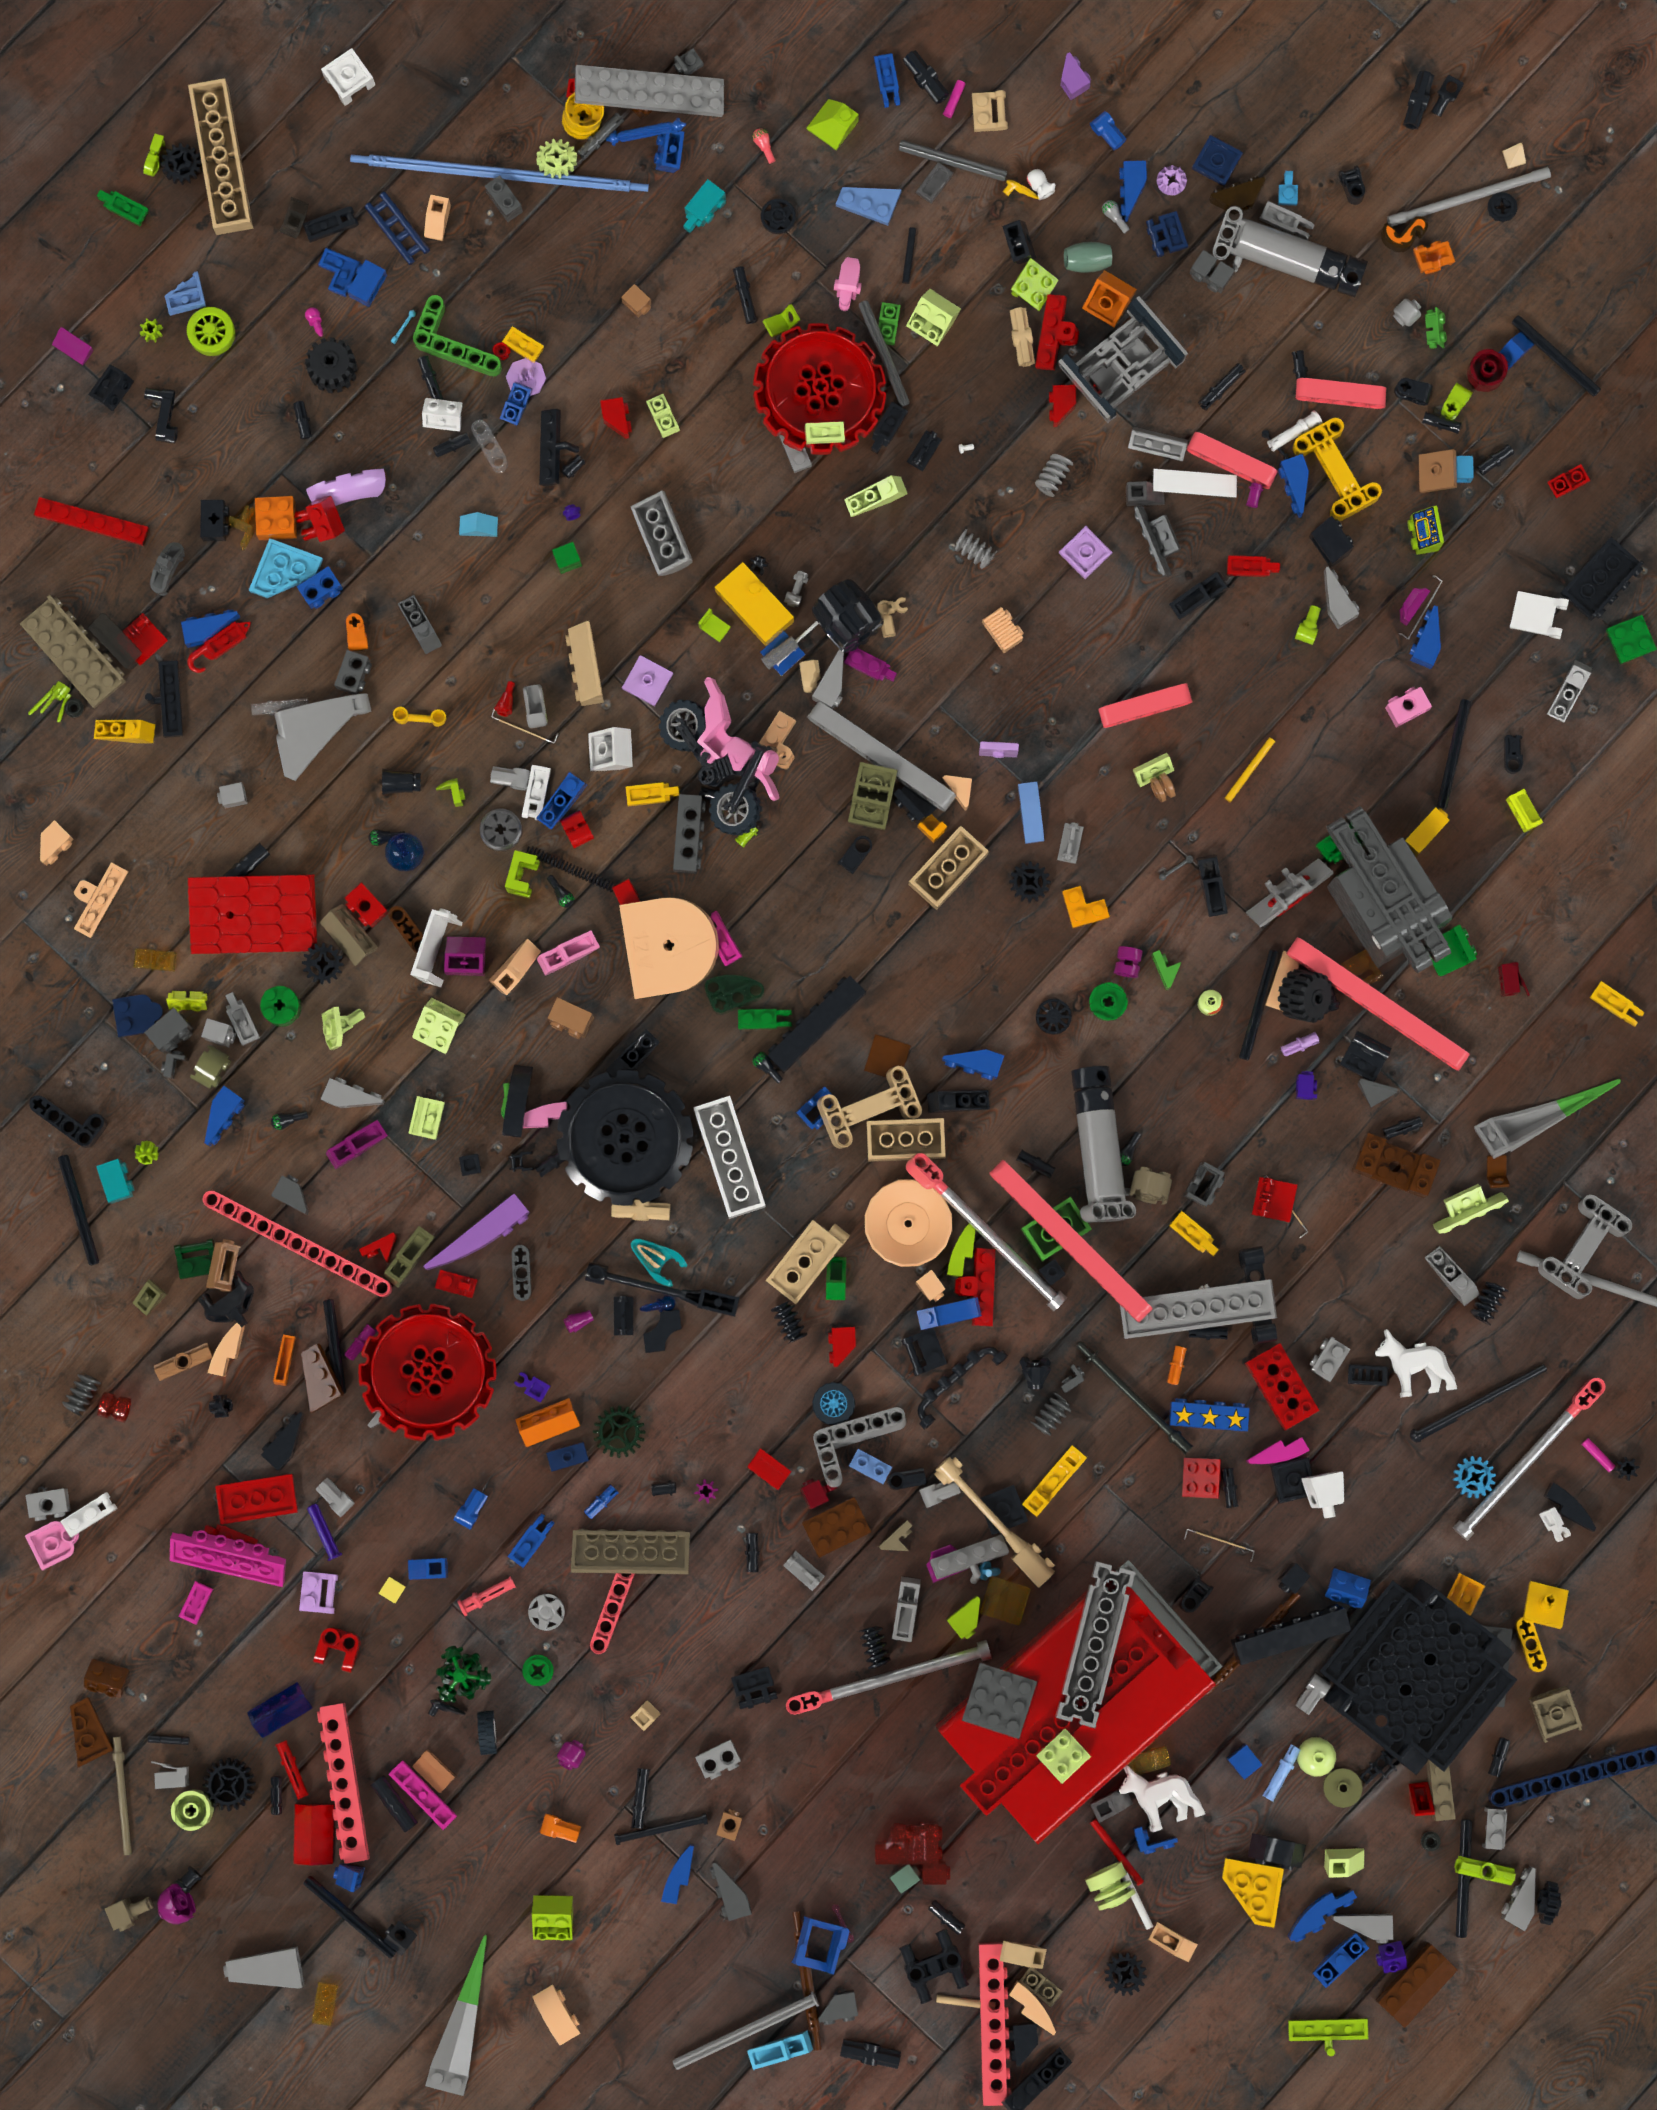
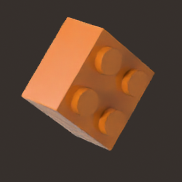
M293 496L255 498L256 536L259 540L297 538L296 518H294L296 501Z

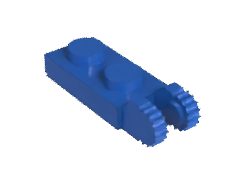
M893 54L874 56L884 107H889L887 93L890 92L894 93V103L896 106L900 105L899 86Z
M542 1513L534 1524L530 1525L508 1555L510 1559L522 1568L526 1566L555 1524L553 1521H550L542 1533L536 1528L545 1517Z

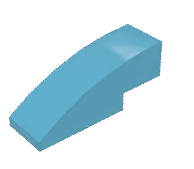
M807 2030L749 2049L747 2052L754 2070L807 2054L814 2049Z

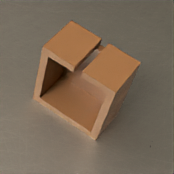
M557 997L548 1020L552 1028L561 1032L563 1029L568 1030L567 1033L570 1036L580 1039V1037H586L594 1016L592 1013Z

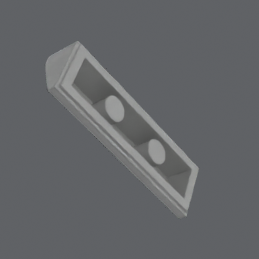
M1133 427L1128 448L1183 461L1188 440Z

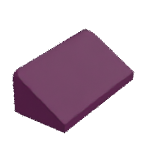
M62 327L52 343L54 347L81 365L85 364L94 351L91 346Z

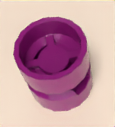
M1119 946L1117 952L1119 961L1115 963L1114 974L1138 978L1140 971L1138 963L1142 960L1143 951L1137 948ZM1124 962L1132 963V966L1124 965Z

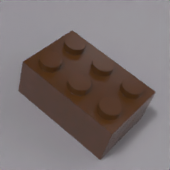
M855 1497L802 1522L819 1558L871 1533Z

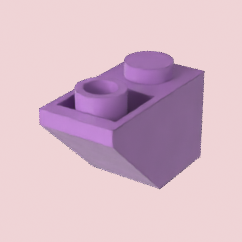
M1069 52L1066 55L1060 86L1069 99L1072 100L1090 88L1091 78L1086 71L1083 72L1080 68L1081 64L1076 56L1073 57Z

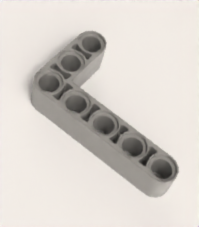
M894 1407L816 1431L813 1440L827 1485L838 1487L843 1481L835 1449L903 1429L907 1423L905 1412L899 1407ZM895 1416L902 1417V1419L897 1422L892 1420ZM877 1421L883 1422V1425L880 1427L874 1426ZM858 1427L865 1428L864 1431L860 1433L855 1431ZM840 1432L846 1433V1436L843 1438L837 1437ZM821 1438L828 1439L826 1443L823 1444L818 1442ZM827 1455L833 1457L830 1461L823 1460ZM832 1473L838 1474L835 1479L828 1478Z

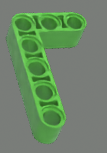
M430 296L413 335L416 348L493 377L498 376L502 371V366L497 356L436 334L445 312V305L440 296ZM434 303L441 304L438 309L431 308ZM427 320L434 321L431 326H425L424 324ZM426 337L427 341L425 343H418L419 338ZM442 343L445 345L442 350L435 349L437 344ZM455 350H461L462 354L460 356H454L453 352ZM474 356L480 357V360L476 363L470 361ZM490 363L498 364L495 369L488 368Z

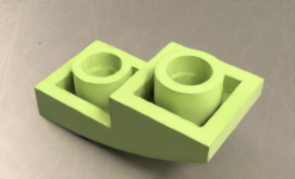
M664 394L646 401L662 438L680 431Z

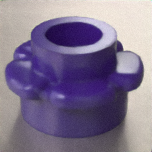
M574 504L564 508L563 516H565L567 521L575 520L581 516L579 512L581 510L580 507H576Z

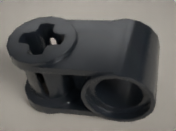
M1354 166V169L1344 172L1340 170L1339 179L1348 202L1353 205L1360 204L1363 201L1366 190L1359 167ZM1358 191L1361 195L1354 196L1352 192Z
M1403 378L1395 386L1394 393L1400 399L1427 406L1433 386L1429 383Z
M1198 1575L1181 1598L1180 1608L1187 1613L1196 1611L1214 1587L1208 1586ZM1187 1598L1194 1601L1192 1609H1187L1184 1605Z

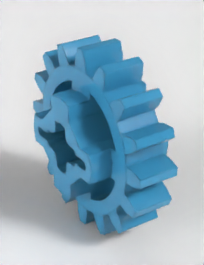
M1470 1456L1469 1462L1466 1458L1462 1459L1464 1464L1457 1463L1459 1470L1453 1471V1473L1457 1474L1453 1481H1458L1455 1488L1461 1487L1460 1494L1467 1492L1468 1498H1471L1472 1494H1474L1475 1498H1479V1493L1482 1496H1486L1485 1490L1492 1491L1489 1485L1495 1484L1491 1478L1495 1477L1496 1474H1491L1490 1472L1493 1466L1487 1467L1489 1461L1485 1460L1482 1463L1481 1457H1478L1475 1461L1474 1457ZM1472 1464L1479 1465L1482 1469L1477 1470ZM1463 1470L1466 1471L1464 1479H1462ZM1471 1473L1480 1474L1476 1478L1477 1482L1468 1481L1472 1477ZM1487 1475V1480H1486V1483H1485V1485H1484V1484H1483V1478H1484V1476ZM1473 1485L1476 1491L1470 1490L1466 1486Z

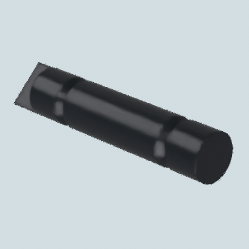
M148 1736V1743L189 1745L190 1742L189 1737Z

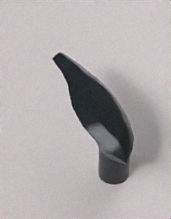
M430 1700L432 1706L428 1714L435 1717L439 1709L460 1715L466 1714L464 1711L443 1701Z

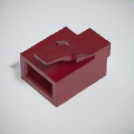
M1518 962L1501 964L1498 967L1501 997L1519 994L1520 985L1524 988L1527 997L1530 996L1525 982L1520 975Z

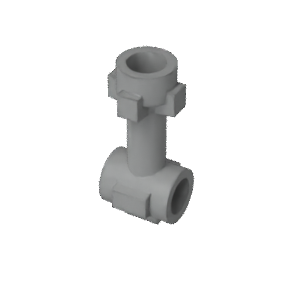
M798 571L794 575L793 579L796 580L792 593L787 592L784 600L788 606L799 607L802 596H799L803 583L807 584L808 582L807 573Z

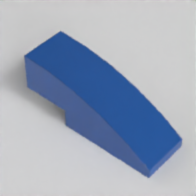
M693 1844L688 1846L675 1863L667 1879L661 1902L677 1904L680 1885L688 1886L694 1851Z

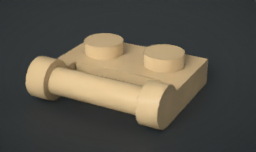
M1005 91L972 93L974 132L1008 129V122L1005 119ZM991 100H997V123H993Z

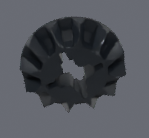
M1504 192L1494 194L1489 199L1487 205L1489 216L1495 221H1501L1502 223L1511 220L1517 212L1515 198ZM1501 201L1503 206L1508 208L1504 210L1503 214L1500 209L1496 208L1500 206Z

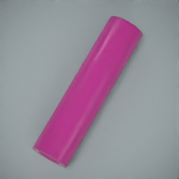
M957 80L943 113L945 117L952 118L966 85L965 82Z
M1589 1438L1581 1444L1608 1472L1616 1467Z

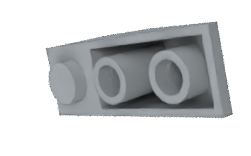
M1326 567L1324 570L1327 612L1337 629L1358 617L1359 607L1355 601H1351L1348 597L1349 592L1344 585L1341 586L1338 582L1337 573L1333 569L1330 570L1329 567Z
M1574 660L1547 713L1548 715L1565 722L1591 674V667Z
M338 1077L335 1080L329 1079L321 1097L322 1101L338 1108L382 1105L385 1103L381 1099V1095L372 1091L370 1094L363 1092L364 1088L353 1084V1087L346 1085L345 1080Z
M1440 1246L1425 1257V1260L1464 1306L1479 1295L1475 1283Z
M1531 1866L1523 1870L1519 1886L1516 1885L1513 1888L1510 1902H1506L1501 1910L1503 1914L1501 1918L1523 1931L1526 1930L1534 1916L1535 1868Z

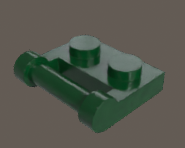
M213 1238L207 1239V1242L181 1246V1244L174 1245L179 1278L181 1280L209 1275L215 1247ZM205 1249L209 1251V1255L183 1259V1253Z

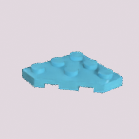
M269 538L249 592L270 598L297 586L318 573L323 558Z

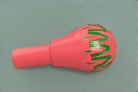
M763 128L756 129L752 135L753 141L764 152L768 163L771 164L776 160L770 149L769 134Z

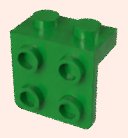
M1457 925L1450 931L1443 933L1442 935L1448 943L1451 954L1438 962H1434L1432 959L1437 975L1440 977L1474 962L1477 959V951L1473 945L1470 946L1467 940L1469 938L1467 930L1462 928L1461 925Z

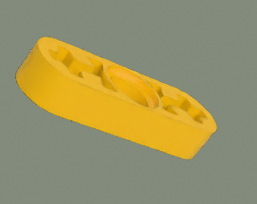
M1520 1617L1515 1622V1629L1528 1667L1534 1672H1542L1547 1666V1661L1534 1623L1524 1620L1525 1623H1529L1527 1631L1528 1633L1533 1632V1636L1523 1638L1522 1635H1526L1524 1629H1520L1523 1617ZM1528 1639L1535 1640V1649L1528 1650L1525 1644ZM1539 1651L1540 1654H1536L1537 1659L1542 1660L1539 1669L1537 1666L1532 1665L1535 1659L1534 1656L1529 1657V1653Z

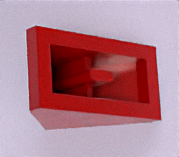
M1428 1782L1409 1784L1411 1814L1414 1816L1435 1815Z

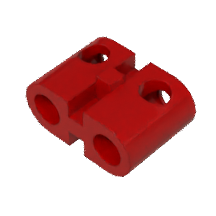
M580 810L560 820L574 849L594 839Z

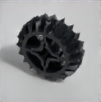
M227 1758L226 1764L223 1759H220V1766L217 1763H213L212 1767L214 1770L207 1769L211 1776L205 1775L203 1779L209 1781L202 1784V1787H208L209 1789L203 1793L205 1795L210 1793L211 1797L208 1799L210 1801L215 1800L212 1806L216 1807L220 1803L219 1809L221 1811L224 1810L225 1805H227V1811L232 1810V1805L235 1810H238V1803L245 1806L246 1802L244 1799L248 1801L252 1799L248 1793L253 1794L255 1792L254 1789L250 1788V1786L256 1785V1782H250V1779L254 1778L255 1775L251 1774L248 1776L247 1772L251 1768L248 1767L244 1770L245 1762L238 1766L239 1759L237 1758L233 1761V1764L231 1758ZM231 1768L239 1773L234 1777H230L222 1769ZM218 1774L221 1785L215 1791L214 1780ZM243 1778L244 1790L240 1795L237 1784ZM226 1779H228V1782L235 1780L231 1785L232 1790L230 1788L222 1790L227 1784ZM224 1792H228L236 1800L228 1801L219 1796Z

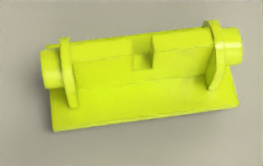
M172 991V993H168L166 1000L169 1010L173 1008L178 1011L207 1010V993L203 991H190L189 998H186V991Z

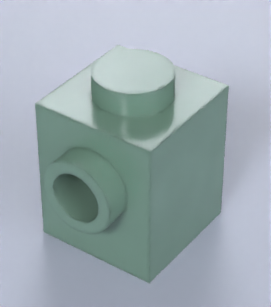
M908 1862L891 1874L890 1879L902 1894L920 1881L919 1875L921 1873L915 1864L911 1866Z

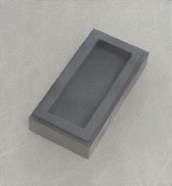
M938 162L917 189L916 194L932 204L953 176V172Z

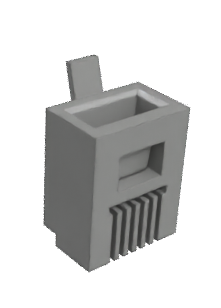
M151 1761V1763L162 1765L165 1768L177 1769L154 1773L155 1789L189 1786V1767H174L170 1764Z

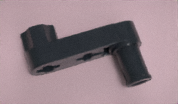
M146 387L145 399L161 401L156 428V441L175 444L178 437V427L170 426L175 401V390L164 388L159 390Z

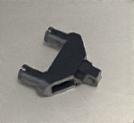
M235 1271L234 1273L237 1278L233 1276L232 1282L236 1289L215 1304L208 1293L203 1294L205 1300L200 1296L198 1301L204 1308V1315L209 1321L227 1323L235 1320L242 1328L247 1324L243 1314L249 1309L254 1288L251 1283L246 1282L240 1271Z

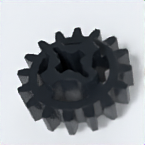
M179 143L178 148L173 144V150L166 149L167 155H162L164 160L161 162V166L164 168L162 171L164 174H167L168 180L173 178L174 184L180 181L181 185H184L185 180L190 184L192 177L197 179L196 172L201 173L199 166H202L200 154H196L195 148L190 150L189 144L183 147L182 143ZM189 156L193 158L194 164L189 161ZM170 165L174 167V172L170 170Z
M1029 861L1028 866H1026L1023 862L1021 863V869L1016 866L1015 871L1017 873H1011L1010 875L1014 878L1009 880V884L1014 885L1010 888V891H1016L1014 897L1021 896V902L1024 899H1028L1029 904L1032 899L1038 902L1039 896L1041 898L1045 897L1044 891L1049 892V888L1046 885H1050L1051 881L1046 879L1050 875L1049 873H1043L1045 867L1038 868L1039 863L1032 866V862ZM1027 870H1032V871H1035V872H1034V873H1027L1026 871H1027ZM1018 876L1022 880V885L1019 888L1017 885ZM1040 877L1043 881L1042 888H1040V886L1038 885V880L1040 879ZM1026 879H1028V880L1033 879V880H1034V882H1033V885H1034V886H1032L1031 884L1027 886V885H1026V882H1027ZM1032 891L1034 894L1029 895L1025 894V892Z
M322 943V947L319 948L315 944L314 950L308 948L309 955H303L307 958V961H302V964L307 966L303 969V972L308 971L307 978L313 976L314 983L320 980L321 985H323L324 980H327L330 984V978L333 977L337 980L338 978L335 974L342 973L339 967L344 966V964L340 963L339 960L343 957L336 955L339 952L338 949L332 951L333 945L326 948L325 943ZM320 951V956L315 960H311L312 956ZM327 952L334 956L335 961L328 959ZM324 955L325 962H328V966L324 967L322 973L321 966H319L317 963L321 962V959ZM310 967H316L319 970V976L314 974ZM335 968L330 975L326 976L327 970Z
M1547 1881L1544 1888L1540 1890L1536 1906L1537 1913H1540L1539 1919L1541 1924L1551 1925L1555 1916H1558L1562 1900L1560 1898L1561 1893H1558L1559 1887L1556 1882Z
M1126 1952L1124 1957L1121 1953H1118L1119 1958L1116 1959L1112 1956L1113 1962L1106 1963L1109 1969L1104 1970V1973L1109 1976L1104 1979L1111 1982L1108 1985L1109 1988L1115 1987L1114 1993L1117 1994L1120 1990L1122 1996H1125L1126 1992H1129L1131 1996L1133 1995L1132 1990L1135 1989L1139 1992L1138 1986L1145 1985L1141 1980L1147 1978V1975L1142 1974L1146 1967H1140L1143 1961H1136L1137 1955L1134 1954L1131 1958L1129 1952ZM1128 1961L1125 1965H1117L1119 1962ZM1135 1965L1138 1968V1977L1133 1972ZM1129 1969L1128 1973L1130 1976L1122 1979L1121 1971L1125 1972ZM1112 1972H1115L1118 1976L1116 1983L1113 1980ZM1126 1983H1134L1132 1986L1124 1987Z

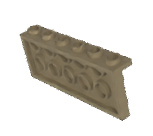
M48 595V600L24 619L20 625L95 709L126 682L122 678L125 674L118 666L114 668L110 664L113 660L106 652L100 653L98 650L100 646L93 638L89 640L85 636L88 632L81 624L77 626L73 622L76 618L69 610L66 613L63 611L61 601L57 597L52 598Z
M587 1529L573 1530L571 1573L689 1574L690 1532L683 1530L666 1532L665 1530H657L655 1532L646 1530L627 1531L624 1529L617 1531H608L606 1529H599L597 1531H589Z

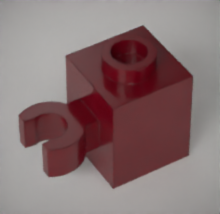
M812 1478L802 1483L804 1487L800 1491L809 1510L828 1502L826 1493L837 1489V1487H830L829 1485L822 1487L819 1480L814 1482Z

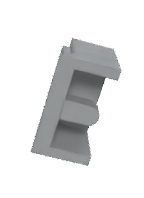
M1484 1807V1811L1487 1812V1824L1485 1826L1486 1841L1482 1843V1847L1502 1850L1505 1847L1506 1809Z

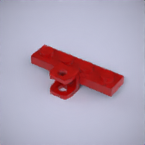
M1047 294L1035 364L1037 369L1055 370L1059 344L1074 346L1078 343L1080 331L1076 328V325L1072 322L1063 321L1067 303L1066 296Z
M975 1248L974 1277H959L955 1280L956 1295L978 1297L982 1316L973 1318L972 1326H993L995 1249Z

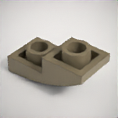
M1029 1968L1019 1981L1050 2007L1055 2004L1063 1993L1059 1987L1035 1968Z

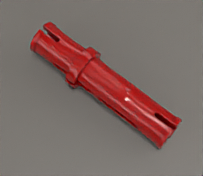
M287 1740L276 1744L275 1746L282 1760L281 1765H284L297 1800L309 1795L295 1763L296 1757L292 1755Z

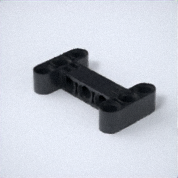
M1262 1246L1240 1250L1239 1261L1241 1269L1244 1268L1246 1283L1254 1282L1250 1279L1252 1271L1258 1272L1260 1276L1259 1281L1265 1280L1263 1270L1265 1259ZM1272 1319L1252 1322L1251 1335L1254 1345L1277 1341L1275 1323H1272Z

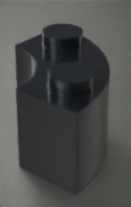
M1252 1833L1248 1857L1255 1858L1254 1862L1266 1865L1268 1861L1282 1864L1281 1868L1293 1870L1294 1867L1302 1868L1306 1845Z

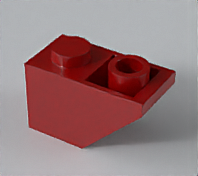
M1053 385L1052 391L1049 392V403H1052L1053 410H1049V420L1053 421V427H1058L1075 409V385Z
M623 397L601 400L604 424L625 439H628V432H632L631 422L626 420V414H629L628 403L623 402Z
M855 1327L832 1328V1332L828 1333L829 1344H833V1352H829V1362L833 1363L834 1367H838L855 1349Z

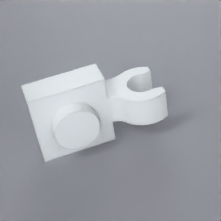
M1555 1507L1539 1514L1548 1531L1552 1530L1557 1542L1564 1540L1561 1533H1563L1565 1538L1571 1536L1569 1529L1562 1527L1564 1523Z

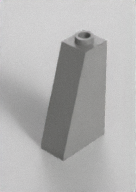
M298 1946L230 1959L223 1966L224 1975L228 1977L229 1982L288 1988H302L305 1986Z

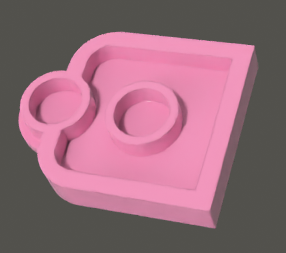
M54 1521L25 1535L43 1571L73 1555L75 1550L74 1544L79 1539V1533L70 1538L61 1522Z

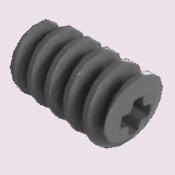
M78 1374L77 1376L81 1381L73 1382L77 1388H70L73 1395H66L69 1402L63 1401L62 1404L66 1409L83 1417L79 1411H86L83 1404H90L87 1397H94L91 1391L98 1390L94 1384H101V1382L87 1374Z
M1054 1393L1057 1399H1049L1052 1405H1044L1047 1411H1039L1042 1417H1034L1037 1423L1030 1422L1043 1434L1049 1436L1052 1435L1049 1428L1057 1429L1054 1422L1061 1424L1062 1422L1059 1417H1067L1064 1411H1072L1069 1407L1070 1404L1057 1393Z

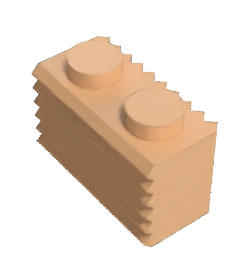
M1000 607L984 618L982 623L1002 652L1006 653L1022 642V635L1024 633L1018 625L1015 626L1011 620L1013 618L1007 609L1004 611Z

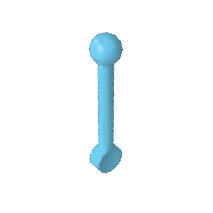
M414 310L409 311L408 318L405 320L397 334L392 338L391 342L393 344L397 342L398 337L401 335V333L403 332L411 318L416 316V312Z

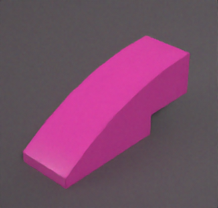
M1302 1437L1286 1446L1280 1440L1246 1461L1248 1464L1277 1463L1298 1457L1310 1450Z

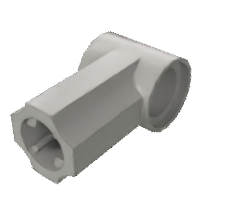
M493 766L490 782L525 791L527 790L530 771L521 768L507 769Z
M326 1478L316 1488L317 1492L329 1503L331 1509L340 1517L355 1504L329 1478Z
M954 1481L945 1485L942 1483L933 1484L919 1490L926 1508L961 1493L959 1486Z
M1315 1673L1308 1681L1305 1691L1295 1706L1310 1715L1320 1698L1322 1699L1326 1695L1331 1684Z

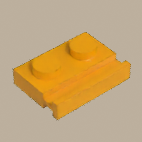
M1459 1573L1447 1598L1471 1616L1485 1586Z

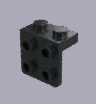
M906 786L893 793V802L900 809L903 808L907 812L906 816L913 823H922L937 809L933 804Z

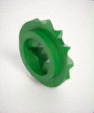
M543 1655L529 1657L522 1669L524 1679L533 1686L547 1684L554 1672L550 1659ZM532 1664L536 1665L537 1667L542 1666L543 1664L545 1665L541 1670L544 1677L540 1674L534 1675L533 1677L531 1676L532 1674H534L533 1672L535 1671V1669L533 1668L534 1666Z

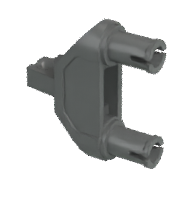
M177 542L169 543L163 549L160 556H158L151 575L150 586L155 593L161 596L168 594L167 591H169V583L179 562L184 560L182 557H185L183 546Z

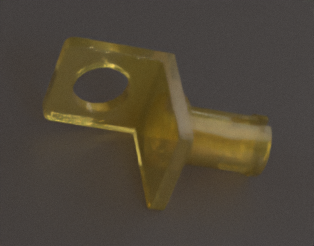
M248 505L245 506L239 519L232 516L228 518L231 526L246 532L240 542L241 550L243 551L254 534L253 526L249 523L255 514V509L252 507L249 509L250 506Z

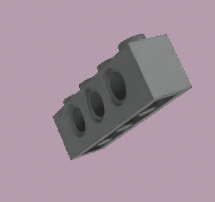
M679 794L673 865L675 873L697 874V869H701V858H698V851L702 850L703 839H699L700 831H704V820H701V813H705L706 801H702V796ZM690 811H694L697 814L693 820L686 818V814ZM688 830L695 832V836L691 839L684 836ZM686 849L694 851L693 855L689 858L683 855Z

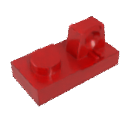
M440 1270L435 1289L473 1298L478 1280Z

